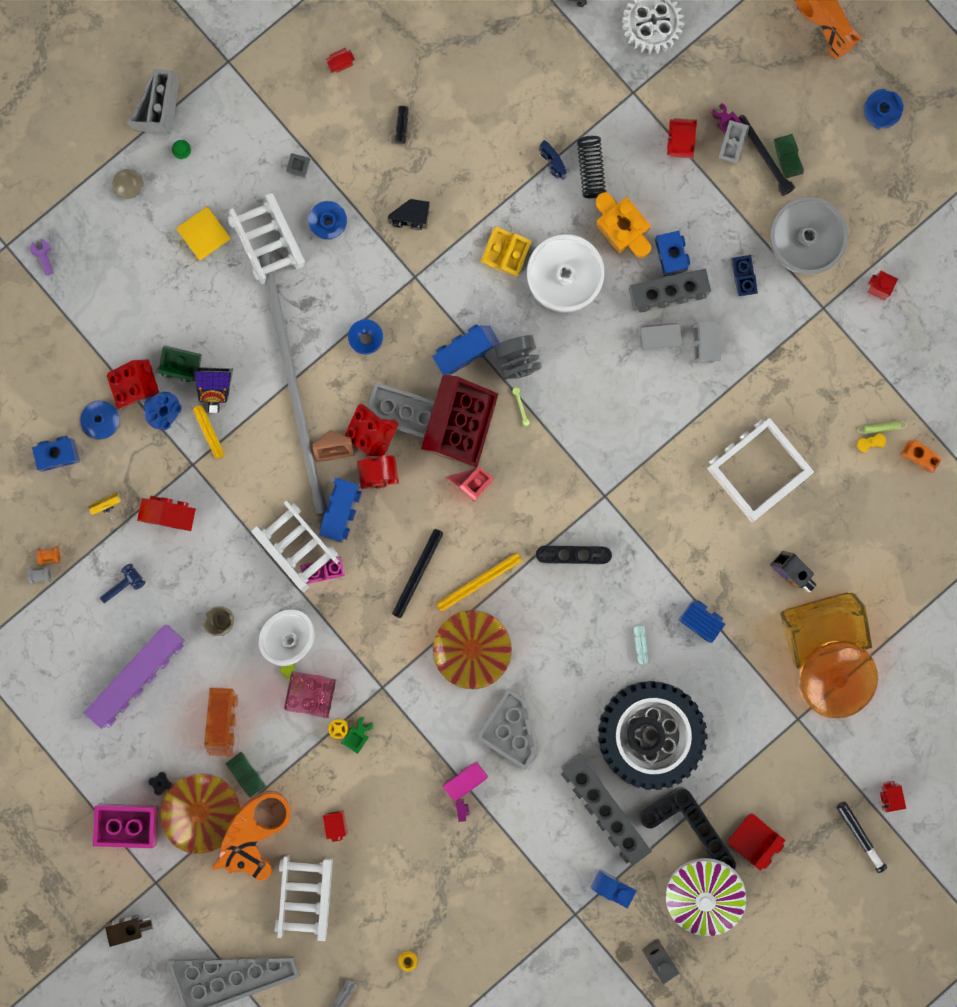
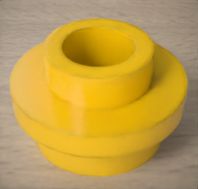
M404 951L400 954L398 965L403 971H412L417 966L418 959L415 953ZM408 957L412 960V962L410 964H406L404 962V959Z

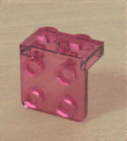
M292 672L284 709L290 712L329 718L336 679Z

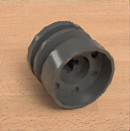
M533 335L516 337L494 346L497 359L507 360L506 363L500 366L501 370H508L502 373L505 380L523 378L542 368L541 362H534L539 359V355H529L530 352L536 349Z

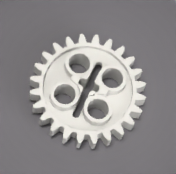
M632 0L633 4L628 3V10H624L623 13L626 17L622 18V22L626 23L622 26V30H627L624 37H630L628 43L635 42V49L641 46V52L643 53L645 49H648L649 54H651L652 49H655L656 53L659 54L660 48L666 52L667 45L672 48L674 45L673 41L678 42L679 37L677 35L682 34L681 28L684 27V23L680 22L683 20L684 15H678L682 9L675 8L678 2L671 3V0ZM662 9L665 11V14L660 15L656 10ZM643 12L646 14V17L641 18L637 13ZM665 27L669 32L662 33L660 28ZM646 30L650 35L643 36L641 31Z

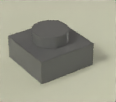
M291 153L286 173L305 178L310 158Z

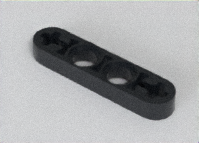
M541 546L536 551V558L539 562L548 564H606L611 560L612 552L604 546ZM543 549H546L547 553H553L552 549H556V561H552L553 556H548L546 560H543L539 553ZM566 549L569 552L570 556L567 560L559 558L560 550ZM591 549H595L594 554H599L601 550H604L608 557L604 561H601L600 557H594L595 561H591ZM580 550L588 551L589 558L586 561L578 558Z

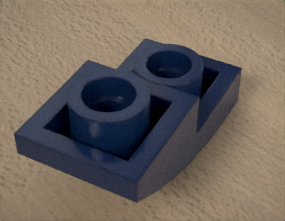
M544 139L539 145L540 155L547 161L551 160L549 163L550 173L558 179L560 177L564 180L567 173L565 166L555 149Z
M752 255L731 258L738 297L758 294Z

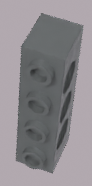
M706 269L637 283L629 287L633 310H639V313L651 310L650 307L658 306L659 309L669 306V303L677 302V304L687 303L688 299L691 298L702 300L707 298V295L711 292ZM691 284L694 291H686L684 285ZM672 288L675 291V295H667L665 289ZM646 293H655L656 299H648Z

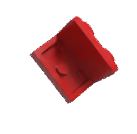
M149 359L132 360L107 373V379L118 409H123L137 401L147 399L159 393Z
M359 404L345 436L351 438L352 443L367 456H384L399 423L394 419H381L364 404Z
M750 813L728 839V844L760 871L766 869L771 864L772 856L775 853L778 854L784 848L783 843L785 842L783 837L773 831L753 813Z

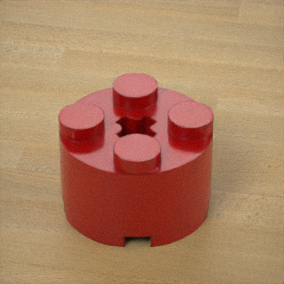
M670 119L669 137L672 138H668L667 155L675 158L694 159L697 119Z
M377 456L378 458H366L357 461L360 488L369 489L375 486L376 489L387 487V483L388 485L399 484L395 456Z

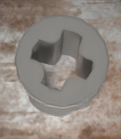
M45 565L44 568L36 569L29 567V583L31 585L42 581L50 583L52 581L50 566Z

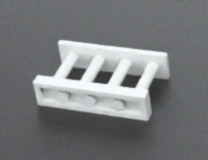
M273 193L265 195V203L262 206L238 216L234 209H230L229 217H227L231 228H235L254 268L252 269L253 275L256 280H260L261 285L266 281L265 274L290 264L294 265L296 270L303 268L305 260ZM264 213H270L273 219L271 223L249 232H244L240 224L241 222ZM272 230H278L281 236L279 240L258 249H252L249 243L250 239ZM281 247L287 249L289 254L286 258L261 268L257 257Z
M285 501L284 504L289 509L267 529L261 530L256 526L251 532L297 587L305 592L310 588L306 583L309 581L308 578L330 559L336 564L340 561L336 558L339 554L332 546L328 548L299 515L301 510L295 503L291 505L288 501ZM295 516L301 524L281 542L273 544L269 540L272 537L271 535L291 517ZM307 530L313 539L291 558L288 557L286 559L282 555L283 549ZM319 544L326 553L303 573L300 572L298 574L294 569L296 563Z
M286 854L284 860H280L279 871L283 873L279 920L275 921V932H278L277 938H282L284 930L314 932V935H318L317 941H326L333 858L325 857L320 864L289 862L290 855ZM288 871L319 872V874H322V882H318V884L288 882ZM287 890L317 892V894L321 895V899L317 904L286 902ZM285 910L316 912L319 915V923L285 922Z

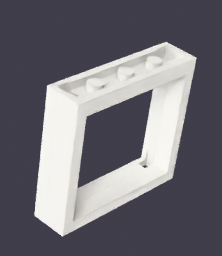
M762 418L754 425L755 430L751 433L746 431L739 437L741 440L736 445L731 443L724 449L726 453L723 456L719 457L717 455L709 461L711 465L707 468L750 522L757 520L814 473L770 418L766 421ZM768 428L803 471L755 510H752L718 467Z

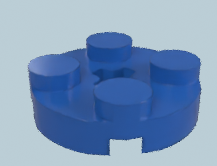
M879 89L868 97L863 107L864 115L874 128H890L900 120L904 105L897 93L886 91L887 89ZM880 105L888 107L886 113L879 110Z

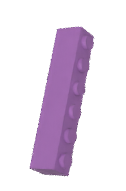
M164 625L88 707L84 714L100 729L106 726L110 728L117 720L115 716L119 712H125L130 706L128 702L133 697L136 699L144 691L142 687L146 683L150 684L157 677L155 673L159 668L164 669L169 664L170 656L173 653L176 655L184 647L182 643L185 640L169 625Z

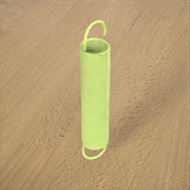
M899 421L866 425L864 426V432L860 433L869 434L904 428H901Z

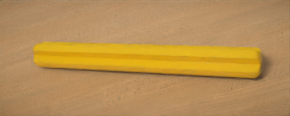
M514 553L437 602V607L440 611H444L520 563L522 561L520 555Z

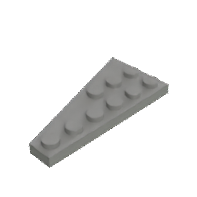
M294 957L167 961L182 1007H220L300 977Z

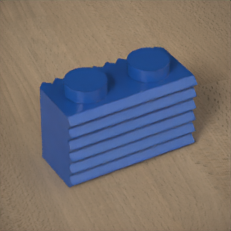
M691 601L678 621L707 642L712 643L725 626V623L722 622L723 617L716 612H713V614L706 610L707 606L701 601Z

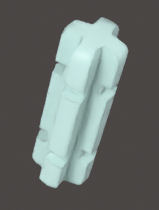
M643 625L634 627L639 664L649 662L648 655L646 654L648 650Z

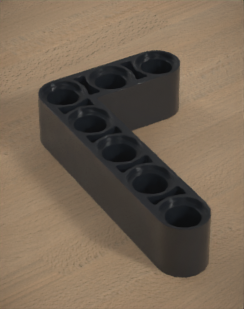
M678 787L640 813V822L644 827L652 829L680 811L711 859L721 862L724 859H730V867L735 870L736 862L692 794L686 788ZM680 792H686L687 798L683 802L677 800V795ZM663 803L670 804V810L666 813L661 812V805ZM693 808L697 809V816L695 818H689V810ZM647 814L654 815V820L650 824L644 822V817ZM707 825L708 833L700 835V827ZM718 842L719 849L712 852L710 850L711 844Z

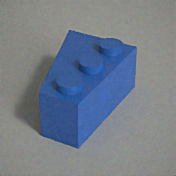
M476 324L468 329L469 333L466 335H459L452 339L453 343L449 346L443 345L436 350L437 353L432 357L441 373L452 375L469 365L470 362L479 356H485L487 351L499 344L500 342L491 326H478Z
M335 478L333 482L335 485L332 494L329 496V504L323 517L319 536L343 543V540H347L350 529L347 527L349 521L354 520L356 510L353 508L355 502L359 503L362 492L359 491L360 487L358 484Z

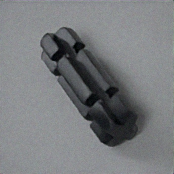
M407 106L398 107L399 116H397V134L395 136V142L398 144H405L406 142L405 134L407 133V116L409 112Z

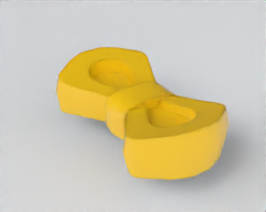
M877 433L874 437L868 439L859 438L857 448L862 453H866L869 448L875 446L884 448L886 438L881 433Z

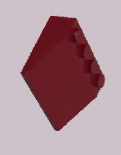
M443 374L421 449L477 468L499 394L459 376Z

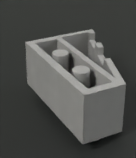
M153 70L143 90L144 94L140 102H137L132 118H129L127 122L135 131L171 134L180 78L172 70Z

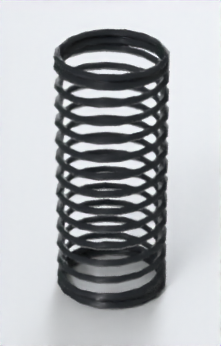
M585 136L577 140L580 175L582 176L581 188H583L582 196L584 198H597L599 194L607 192L604 189L606 185H603L606 182L603 176L605 174L603 172L604 168H602L604 166L602 164L603 156L601 155L603 152L600 151L602 150V147H600L602 143H600L601 138L599 136ZM595 139H597L596 141H593V142H583V141H587V140H595ZM591 148H600V149H598V150H593V151H583V150L591 149ZM600 152L599 154L595 155H584L587 153ZM597 156L600 157V158H596V159H585V158H589V157H597ZM590 161H601L598 163H587ZM593 165H602V166H599V167L586 168V167H588V166H593ZM602 169L600 171L586 172L589 170ZM599 173L601 174V175H597V176H587V175H591V174H599ZM593 178H602L599 180H588ZM595 182H603L600 184H590ZM604 186L596 189H588L591 187Z

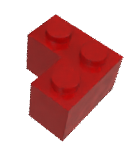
M150 496V499H141L137 521L191 531L196 508L188 507L189 503L177 501V504L172 503L173 499Z

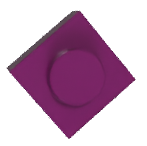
M464 799L456 800L458 822L466 821V816L470 815L469 806L464 804Z

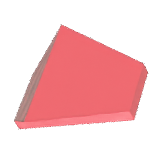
M480 466L474 470L446 476L448 480L474 502L494 480Z

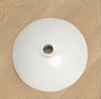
M284 610L275 614L265 623L260 632L259 648L261 654L270 663L278 666H287L298 662L309 652L315 638L314 625L307 615L298 610Z

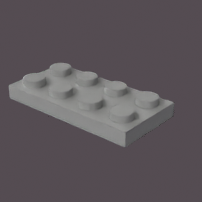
M375 382L367 408L381 419L396 420L399 423L396 430L424 439L435 401Z

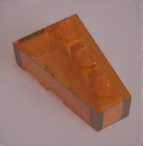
M209 688L204 747L209 756H233V745L235 743L234 726H236L237 722L235 707L238 706V695L235 694L233 688Z

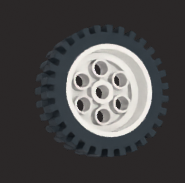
M638 682L637 684L627 686L624 690L621 689L615 697L613 696L610 699V703L605 706V711L600 717V725H598L599 748L605 762L619 778L637 788L662 790L664 787L668 789L673 787V784L682 783V779L685 777L688 779L691 776V771L693 769L696 771L699 767L697 763L699 760L702 761L704 757L702 755L703 750L706 751L707 747L705 744V739L708 740V734L705 733L707 726L703 722L704 716L699 711V706L681 689L662 682ZM655 709L657 711V718L655 720L660 722L663 728L664 723L668 720H671L674 724L671 731L665 730V741L671 740L673 746L669 751H665L662 747L661 750L655 753L653 759L648 760L645 755L639 754L629 747L627 732L630 721L633 718L647 717L648 712ZM644 724L635 731V738L638 739L639 746L648 748L656 743L658 733L652 725ZM650 729L656 731V737L653 740H648L646 737V733Z

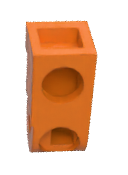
M916 439L908 440L900 456L909 459L931 473L935 472L942 460L940 456Z

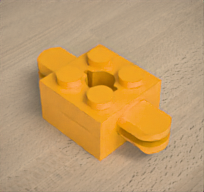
M608 192L599 194L595 206L603 216L596 221L595 226L619 255L627 248H630L637 258L647 257L652 247L644 235L649 232L651 225L628 197L617 203Z

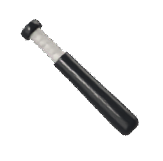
M845 801L840 802L836 806L838 812L864 851L868 853L876 866L875 870L877 873H882L888 868L887 865L881 862L874 851V846L849 805Z

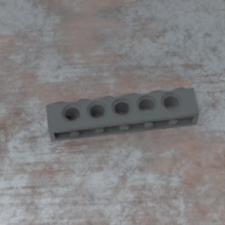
M580 753L561 767L564 771L561 773L562 777L567 783L571 781L575 786L573 792L579 799L583 797L587 804L584 807L590 815L595 813L599 819L596 823L602 831L607 830L611 835L608 839L614 847L619 846L622 850L620 856L626 864L630 862L634 866L652 852ZM579 773L586 775L584 783L576 782V776ZM591 789L598 791L596 799L588 798L587 794ZM604 805L610 808L607 815L599 813L600 808ZM620 822L622 825L619 831H612V823ZM632 838L633 845L628 848L624 847V839Z

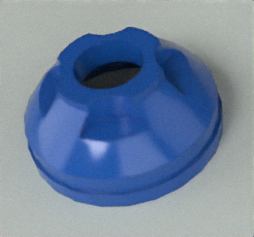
M362 319L350 327L348 341L352 349L357 353L364 355L372 354L381 347L383 332L376 322ZM365 333L372 336V341L369 344H363L360 340L361 336Z

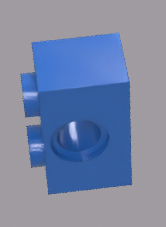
M679 230L657 235L655 244L664 277L686 272L689 268L688 265H690V258L684 251L686 246L684 236H680ZM674 249L678 252V256L672 257L668 251Z
M68 436L56 438L57 441L55 442L42 441L37 443L38 446L32 447L37 470L44 472L79 463L75 440L68 438ZM58 448L60 453L58 457L53 458L52 451Z

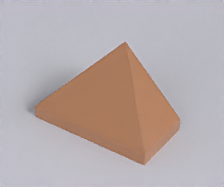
M332 430L312 445L316 462L354 456L351 438Z

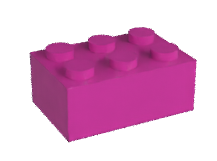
M102 803L96 805L94 809L93 846L154 848L157 846L159 806Z

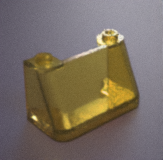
M846 592L791 607L780 613L792 659L797 669L809 667L813 663L812 656L847 646L858 653L872 648L866 607L854 593Z

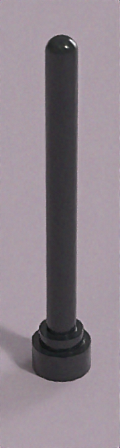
M740 115V121L750 126L748 136L778 181L779 192L782 196L789 194L796 187L792 181L789 182L788 179L784 178L746 116Z

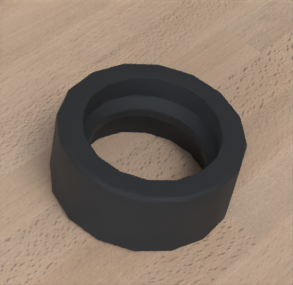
M637 718L628 728V743L639 754H655L665 744V730L661 723L653 718ZM649 724L657 730L658 739L652 747H641L635 741V731L639 726Z

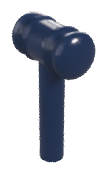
M133 564L125 565L121 572L126 578L100 597L104 604L130 584L134 587V590H138L145 585L146 582L142 580L143 577L140 576L136 568H133Z

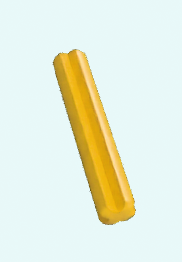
M195 406L193 412L215 459L223 458L225 453L203 406Z

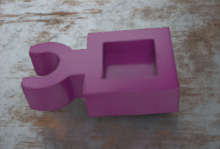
M723 103L719 105L722 113H717L715 109L711 112L715 119L720 120L717 126L724 134H726L729 120L742 123L733 111L730 114L727 113V108Z

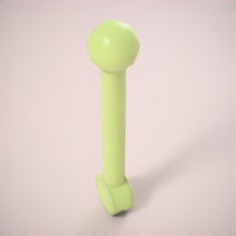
M518 387L513 388L512 393L516 395V399L523 417L522 424L524 426H528L530 424V421L526 417L521 402V398L519 395L520 389Z

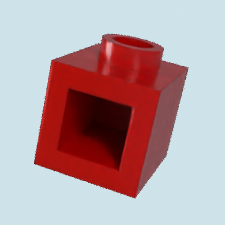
M879 271L870 278L868 283L870 287L867 292L882 300H886L891 295L898 278Z

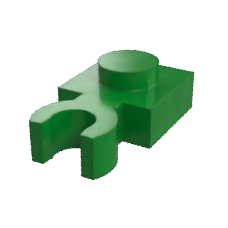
M364 717L358 720V728L351 727L341 742L342 745L356 754L360 752L369 738L364 733L373 727L372 722L368 727H363Z

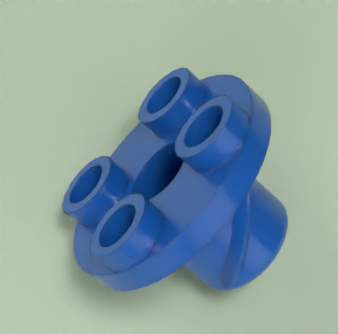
M160 392L147 398L144 402L146 422L155 429H169L177 418L178 413L182 410V405L179 403L178 398L170 392Z

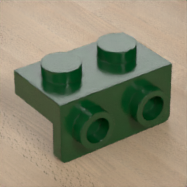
M164 345L162 347L160 366L156 372L160 373L163 377L180 378L184 382L195 381L194 370L196 367H200L202 354Z

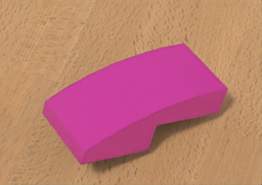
M337 557L340 561L337 564L330 559L311 575L306 583L309 584L345 576L341 557ZM313 563L300 565L301 572L303 573Z
M476 761L461 770L460 774L445 782L443 788L455 802L486 780L488 775Z

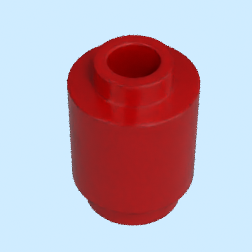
M346 47L330 54L326 58L331 73L345 70L353 66L352 61H355L351 49L347 51Z

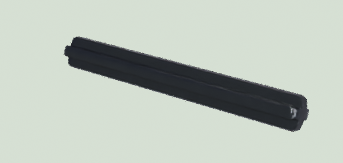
M438 529L433 530L392 612L394 616L402 618L443 536L442 531Z

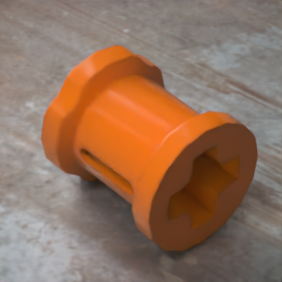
M54 546L52 549L43 550L42 548H37L38 564L60 563L59 547Z

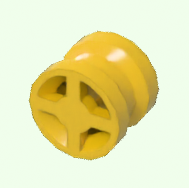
M340 718L333 720L328 727L330 736L335 739L343 738L349 730L348 723Z

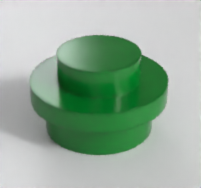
M178 140L172 146V153L178 159H186L191 154V146L185 140Z

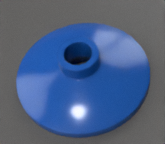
M324 201L312 208L308 222L311 231L317 237L329 240L340 236L344 232L347 225V216L339 204L332 201ZM327 219L332 220V223L330 225L325 224V221Z
M95 401L84 408L80 422L83 431L88 436L94 439H106L116 432L120 418L118 411L112 404L105 401ZM97 416H101L102 418L101 422L99 423L95 421V418Z

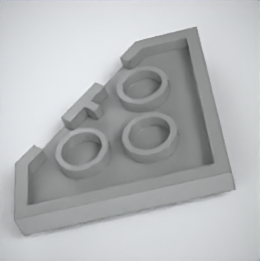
M508 688L476 738L524 770L527 769L535 757L536 750L525 699Z

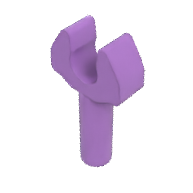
M41 239L43 249L38 250L36 244L32 242L30 247L31 254L40 257L46 276L52 275L53 270L47 256L48 252L52 250L50 244Z

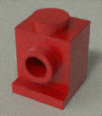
M895 781L884 782L883 786H881L882 792H880L881 801L883 804L885 803V806H882V810L888 813L907 809L902 785L895 784Z

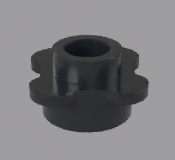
M160 772L158 776L152 777L148 781L149 785L154 788L156 795H161L164 790H169L172 786L165 772Z

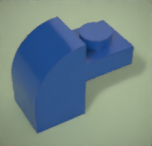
M600 869L591 885L593 891L627 909L637 891Z

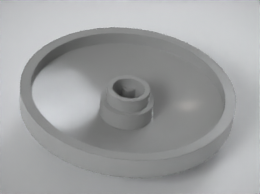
M802 197L786 204L776 214L770 228V245L777 260L788 270L802 275H815L830 269L840 260L848 242L847 225L842 214L828 201L816 197Z

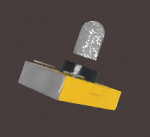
M119 491L89 505L91 515L100 511L108 512L107 516L113 523L117 522L118 517L112 509L114 505L122 501Z

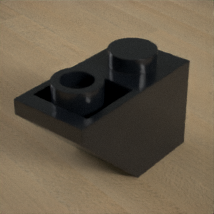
M409 199L388 215V222L393 227L402 228L404 225L411 226L413 230L427 229L430 202Z

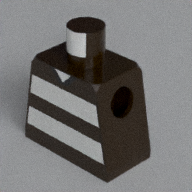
M134 915L107 922L105 929L109 947L142 938L143 931L153 929L151 917L139 920V916ZM132 925L135 927V930L129 931L127 927Z

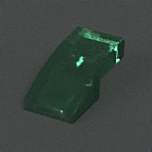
M793 134L774 139L784 178L787 179L803 174L804 168L798 156L799 149Z
M240 752L225 763L248 797L251 798L266 786L243 752Z

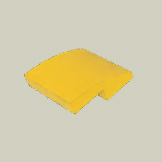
M208 206L176 227L199 261L231 239Z
M494 226L480 263L517 277L532 241L516 233L512 234Z

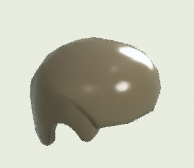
M124 169L116 173L112 185L114 192L119 197L131 199L139 195L144 182L142 176L137 171Z
M223 606L214 607L206 613L203 627L212 636H224L232 630L234 616L230 609Z

